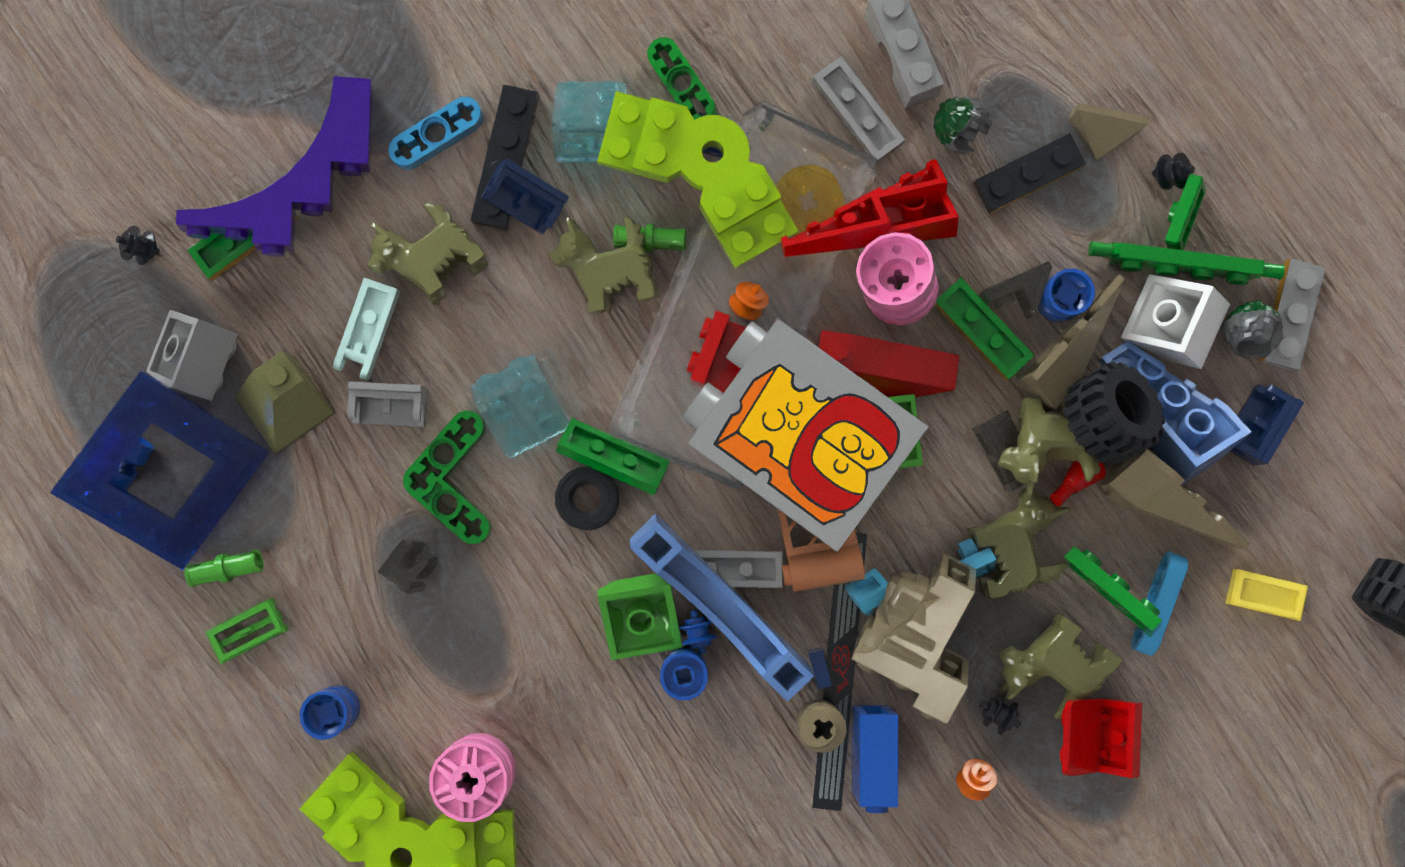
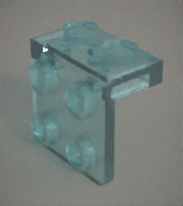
M612 81L560 82L556 85L552 121L555 162H597L615 93L618 91L627 94L625 83Z
M534 354L527 358L525 356L516 358L508 364L507 368L496 374H485L474 385L470 386L475 405L504 454L509 458H513L564 432L569 424Z

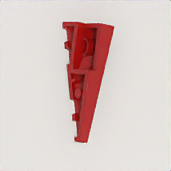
M934 159L927 162L925 169L913 175L909 172L900 176L898 183L884 190L878 187L836 209L834 216L821 223L815 220L807 224L804 232L790 239L787 236L782 237L781 246L784 257L865 248L867 244L879 236L894 232L910 234L921 241L957 237L959 216L947 194L948 181L937 160Z

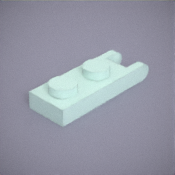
M363 278L333 363L334 370L341 372L346 360L349 359L363 364L360 378L369 380L401 292L399 289Z

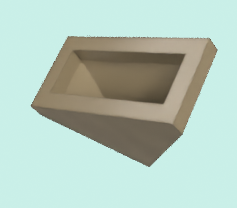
M1078 103L1070 112L1068 120L1097 161L1137 135L1148 125L1149 117Z

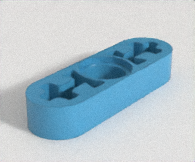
M470 97L455 99L394 137L388 148L390 158L399 168L404 170H411L420 166L476 131L483 122V112L480 106ZM466 108L468 111H472L471 117L473 119L469 122H466L463 118L458 120L461 117V109ZM448 116L452 122L456 121L454 125L458 130L453 132L451 126L445 120ZM433 125L445 127V137L439 142H431L427 139V131ZM418 135L427 147V149L424 151L420 145L416 146L417 144H419L418 141L415 139V137ZM403 145L413 148L410 159L400 156L402 154L400 148Z
M1167 551L1161 558L1146 599L1160 611L1158 617L1162 620V623L1151 637L1136 626L1131 641L1133 650L1149 656L1154 655L1158 650L1187 572L1188 559L1186 557Z

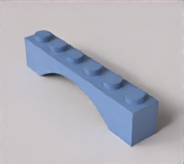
M656 513L630 538V549L658 576L667 581L693 603L737 647L757 672L787 702L814 677L809 663Z

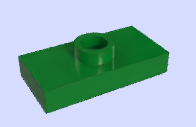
M1189 174L1180 201H1174L1170 208L1168 222H1171L1165 237L1168 249H1185L1206 193L1202 176Z

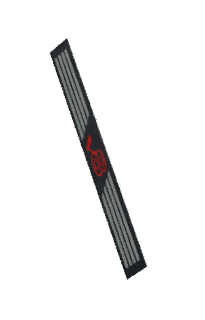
M856 533L864 564L867 534ZM851 582L833 586L826 659L832 686L826 687L823 690V700L831 702L841 712L846 722L847 733L843 743L837 749L831 752L817 753L812 808L841 811L855 668V661L851 658L858 637L860 609L849 597L844 587ZM820 721V729L823 732L828 727L826 722Z

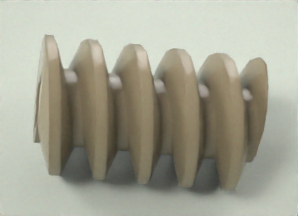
M823 699L812 700L809 703H805L798 712L796 720L799 735L804 745L811 750L819 753L831 752L843 743L847 733L846 722L839 709L831 702ZM818 719L823 723L826 722L828 727L823 732L819 728L816 729L814 724Z

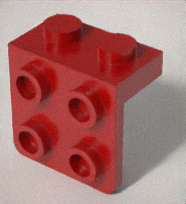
M717 310L713 319L706 317L699 338L705 340L700 353L693 351L686 372L692 373L690 378L691 384L703 388L709 382L724 393L741 370V368L729 361L726 356L747 327L729 321L730 315Z
M1105 697L1066 701L1061 715V722L1064 727L1063 746L1060 750L1063 775L1078 776L1100 772L1127 778H1138L1140 776L1142 703Z

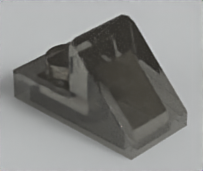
M1047 261L984 289L978 296L988 306L993 304L995 309H999L1014 302L1015 298L1013 295L1015 294L1026 319H1029L1037 312L1052 270V265L1050 261Z

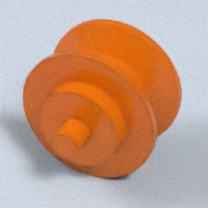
M747 281L739 283L735 290L736 293L732 294L729 298V305L732 311L738 317L746 320L758 319L762 314V309L766 308L769 303V297L765 290L759 284Z
M970 759L965 762L957 774V787L969 799L976 801L984 800L989 796L991 790L995 788L997 774L994 768L986 761Z

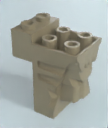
M942 553L938 563L934 564L928 578L908 571L901 572L900 575H891L885 597L879 601L876 615L874 616L870 613L858 633L851 659L856 661L862 670L871 674L879 673L889 678L891 683L897 688L904 691H914L913 707L923 717L932 721L938 719L947 724L968 687L969 659L945 646L975 593L976 569Z

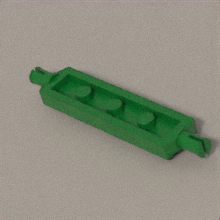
M1090 241L1088 247V256L1109 258V264L1120 265L1121 270L1129 272L1142 271V268L1156 269L1155 274L1162 276H1176L1178 272L1191 274V278L1195 280H1213V277L1227 278L1226 283L1234 285L1249 284L1250 280L1260 277L1281 280L1285 273V266L1283 264L1265 263V260L1115 242L1109 244Z

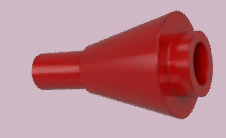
M1073 461L1062 484L1050 495L1051 502L1056 506H1061L1072 494H1076L1103 480L1106 476L1104 464L1102 462L1098 464L1101 471L1095 474L1092 480L1088 482L1085 480L1079 461Z

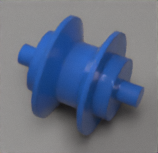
M697 610L690 611L691 618L684 620L685 625L679 626V629L687 631L688 638L682 642V645H690V649L698 648L699 654L706 653L705 646L711 645V640L717 638V635L709 633L708 626L712 622L709 619L706 620L705 615L698 616Z

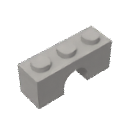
M869 0L864 16L877 46L884 44L893 67L891 79L904 109L906 110L937 97L944 82L909 1Z

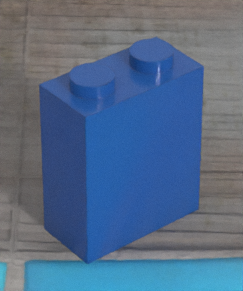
M852 705V793L859 806L865 807V811L869 813H887L888 807H898V715L888 705Z

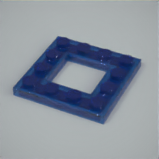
M141 369L51 489L50 494L183 570L264 461L269 451ZM151 423L214 461L173 518L109 481Z

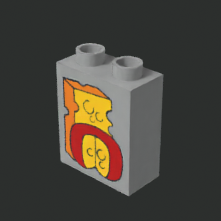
M777 319L768 332L754 322H751L726 356L729 361L741 368L729 387L723 393L708 382L685 412L682 419L697 429L688 444L838 552L929 426L781 320Z

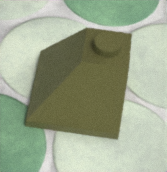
M285 351L279 352L255 369L235 395L239 404L275 454L280 453L335 413L296 356Z

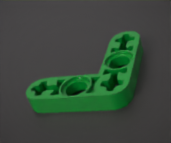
M667 37L655 39L649 45L647 57L676 103L687 106L695 120L701 117L690 99L696 96L701 105L705 107L706 115H718L716 103L676 43ZM664 49L675 64L670 70L659 54ZM681 75L690 76L692 80L688 89L684 91L674 89V82L677 77Z
M465 410L452 418L407 469L403 477V484L406 491L461 540L468 544H478L488 539L491 534L492 525L489 518L445 480L485 433L486 425L483 418L473 411ZM474 418L476 422L473 426L477 431L474 435L464 434L459 441L466 443V445L461 449L457 442L449 439L447 436L452 432L457 437L463 431V426L460 424L463 419L471 421ZM442 444H449L454 449V458L448 464L439 463L435 457L437 447ZM427 459L432 466L442 470L439 476L433 471L427 476L426 482L429 484L427 488L419 487L415 489L413 487L416 484L413 476L416 473L423 475L430 468L424 465ZM445 494H451L457 500L455 512L449 515L441 513L438 508V501ZM465 506L470 510L464 514L466 518L472 522L481 520L482 524L479 528L483 533L480 536L477 534L468 536L469 527L463 521H458L457 526L452 522L462 515Z

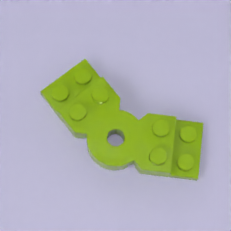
M616 91L597 160L599 165L665 183L671 182L681 174L688 184L702 191L699 208L734 269L781 243L782 237L787 236L791 238L799 232L781 202V195L765 167L749 161L750 148L748 139L740 126L734 121L719 115H706L694 120L687 106L651 97V100ZM710 147L717 148L722 153V159L718 162H708L703 157L702 152Z
M353 752L343 759L299 809L325 833L322 838L348 862L364 861L365 867H517L514 809L495 810L490 816L476 822H460L442 813L431 826L420 819L404 817L406 815L405 800ZM397 848L409 850L412 855V862L404 863L400 861L397 857Z

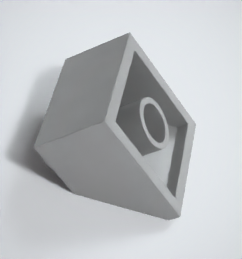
M169 310L144 376L171 388L212 401L214 395L222 387L223 371L227 361L235 353V340L238 334L200 319Z

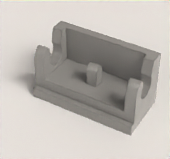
M348 381L347 412L348 418H352V423L426 427L428 388L422 385Z

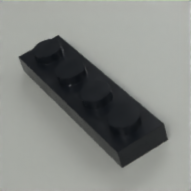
M503 84L471 216L472 223L505 231L508 229L510 215L480 197L499 163L508 158L517 165L523 166L539 100V94L536 91Z

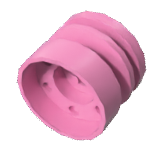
M896 232L879 236L867 244L859 256L856 274L861 292L873 315L887 324L900 326L915 323L926 316L937 301L939 286L932 255L925 244L910 234ZM905 282L902 284V289L895 290L898 288V283Z
M471 733L457 739L435 760L429 775V791L435 805L446 816L460 822H476L490 816L510 793L516 778V763L510 749L500 739L486 733ZM468 772L471 778L478 779V782L473 787L470 782L463 781Z

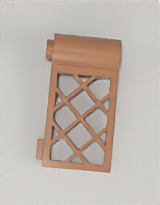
M777 508L787 557V564L781 566L785 586H792L793 592H799L865 579L864 564L855 529L838 552L824 542L814 544L818 538L815 535L808 545L793 548L790 532L797 522L793 520L791 525L788 526L786 514Z

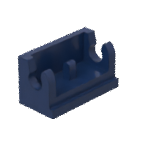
M507 158L498 164L480 198L542 235L548 227L551 228L569 196Z
M1260 384L1255 385L1237 415L1251 433L1230 452L1253 466L1268 464L1304 402L1269 384L1267 388Z

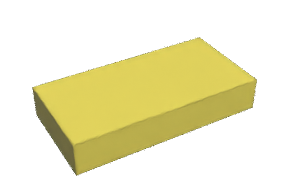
M1233 569L1225 604L1301 621L1308 586L1240 569Z

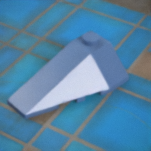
M1129 341L1102 356L1099 360L1102 366L1110 362H1115L1116 364L1122 362L1129 368H1135L1141 376H1145L1150 386L1155 389L1158 394V400L1163 406L1162 413L1165 416L1163 427L1165 430L1163 436L1160 437V441L1153 445L1152 449L1158 458L1185 480L1182 485L1210 468L1251 433L1249 428L1227 404L1218 398H1215L1214 401L1195 389L1196 384L1187 378L1185 381L1180 380L1166 370L1165 364Z

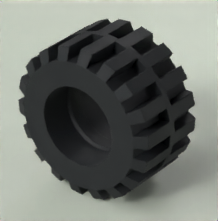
M1110 362L1073 383L1067 390L1068 395L1064 397V404L1067 407L1064 409V414L1069 421L1067 425L1070 432H1073L1076 442L1079 446L1082 445L1085 448L1087 454L1090 456L1095 455L1096 460L1102 463L1105 461L1108 464L1120 463L1157 444L1160 441V437L1164 434L1163 424H1165V416L1162 413L1163 406L1158 400V394L1150 386L1149 381L1144 375L1141 376L1138 370L1133 367L1129 368L1125 363L1119 362L1116 364L1115 362Z
M1377 558L1353 593L1352 599L1369 617L1405 637V564L1391 559Z

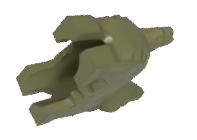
M425 203L424 207L434 220L436 228L415 243L407 242L401 236L383 229L374 222L370 223L376 236L371 243L373 254L367 262V267L379 274L391 269L396 270L401 276L424 291L433 306L446 297L440 281L447 279L446 275L453 273L451 268H456L458 266L457 262L469 264V270L474 276L488 267V261L484 252L476 243L470 241L464 228L453 223L450 212H444V207L441 204L436 206Z
M626 216L624 218L627 233L626 247L599 254L590 238L580 229L577 222L569 217L566 218L568 231L560 236V245L551 251L549 255L556 266L572 268L575 277L588 298L587 307L590 314L611 311L610 295H617L618 291L625 292V287L631 288L633 284L639 287L637 293L638 301L647 302L661 298L658 283L653 278L652 261L643 247L645 235L644 233L640 234L642 227L640 223L635 224V221Z
M1040 398L1023 399L1021 411L1018 412L1017 418L1018 425L1021 426L1017 438V447H1009L1001 453L999 466L1012 471L1016 481L1026 485L1028 497L1032 496L1035 484L1044 472L1046 460L1079 461L1085 480L1090 482L1095 474L1101 471L1098 466L1100 461L1096 460L1095 455L1090 456L1087 454L1082 445L1079 446L1075 440V435L1069 430L1067 425L1069 424L1068 419L1065 416L1062 417L1060 412L1054 414L1052 411L1046 413Z
M1025 488L1018 495L1019 504L1017 509L982 527L974 526L967 528L969 539L972 538L975 545L979 548L990 547L996 558L995 568L998 570L993 578L989 579L986 576L978 578L984 597L992 600L1004 597L1010 592L1026 591L1037 582L1049 584L1050 579L1059 581L1060 574L1067 568V564L1059 563L1039 566L1033 537L1049 527L1057 518L1069 512V507L1055 506L1049 498L1040 496L1035 488L1032 496L1028 497Z
M1057 613L1053 618V623L1026 650H1019L1014 646H1010L999 652L998 657L1004 665L1001 675L1005 680L999 691L1003 693L1008 690L1006 698L1010 700L1020 691L1034 685L1042 677L1050 676L1066 689L1064 698L1053 715L1055 719H1060L1066 701L1083 699V697L1092 695L1096 690L1101 689L1106 677L1114 673L1123 660L1098 642L1093 647V655L1086 656L1087 652L1081 649L1079 644H1075V640L1082 629L1060 613Z

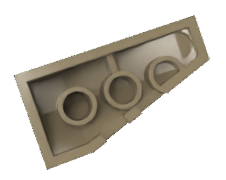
M1120 274L1105 284L1095 295L1092 305L1085 312L1077 315L1015 382L1030 398H1040L1043 409L1046 412L1057 407L1060 410L1065 408L1064 397L1068 395V388L1082 378L1125 278Z
M1148 449L1120 463H1116L1099 484L1106 491L1104 497L1120 509L1125 506L1130 510L1230 548L1247 549L1251 544L1223 516L1214 511H1209L1208 513L1204 509L1207 501L1200 494L1182 488L1181 485L1185 480Z

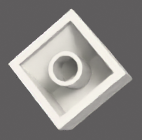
M1149 274L1121 338L1170 362L1202 369L1230 304L1213 286Z

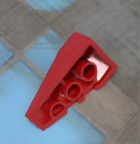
M822 330L818 335V348L887 397L914 394L916 398L955 390L960 355Z

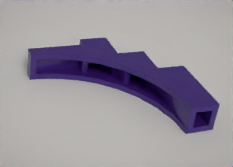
M334 76L330 105L321 130L306 154L283 177L264 190L234 203L208 209L177 210L176 225L182 232H187V236L191 238L206 239L210 238V233L225 234V238L229 240L243 241L248 239V235L253 236L252 243L255 248L262 250V254L266 256L281 257L285 255V251L294 252L295 211L301 210V214L307 216H322L323 211L332 212L333 170H339V173L345 176H360L361 172H370L371 79Z

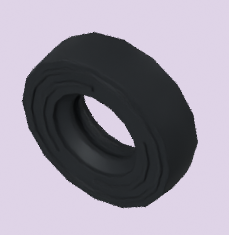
M589 466L578 467L567 472L559 481L555 491V507L560 517L569 526L579 530H596L606 525L616 514L619 505V490L613 478ZM584 484L595 486L601 494L600 505L592 512L580 511L573 502L575 491Z

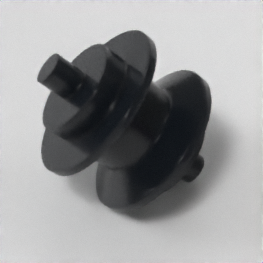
M1177 153L1173 158L1165 154L1158 159L1152 175L1156 177L1159 186L1163 190H1170L1174 185L1179 189H1183L1189 174L1195 172V167L1191 166L1188 157L1184 153Z
M137 226L129 227L121 236L118 235L115 240L119 243L121 258L123 260H130L135 256L136 262L139 265L146 264L154 254L158 255L160 251L157 248L155 234L148 230L140 235V230Z
M1003 694L990 698L988 702L982 700L979 707L983 708V725L987 727L992 722L998 725L997 733L999 735H1002L1006 730L1010 731L1013 726L1019 728L1021 725V721L1017 720L1019 716L1017 711L1018 703L1013 702L1007 706L1003 703Z

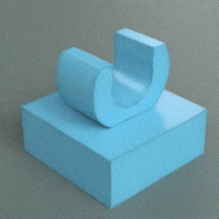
M972 538L958 544L959 549L957 551L961 558L960 561L976 569V578L995 570L996 558L990 547L978 552Z
M874 568L865 574L864 580L853 581L844 587L849 597L864 614L866 613L869 616L871 613L875 616L872 609L877 607L879 601L885 597L888 582Z

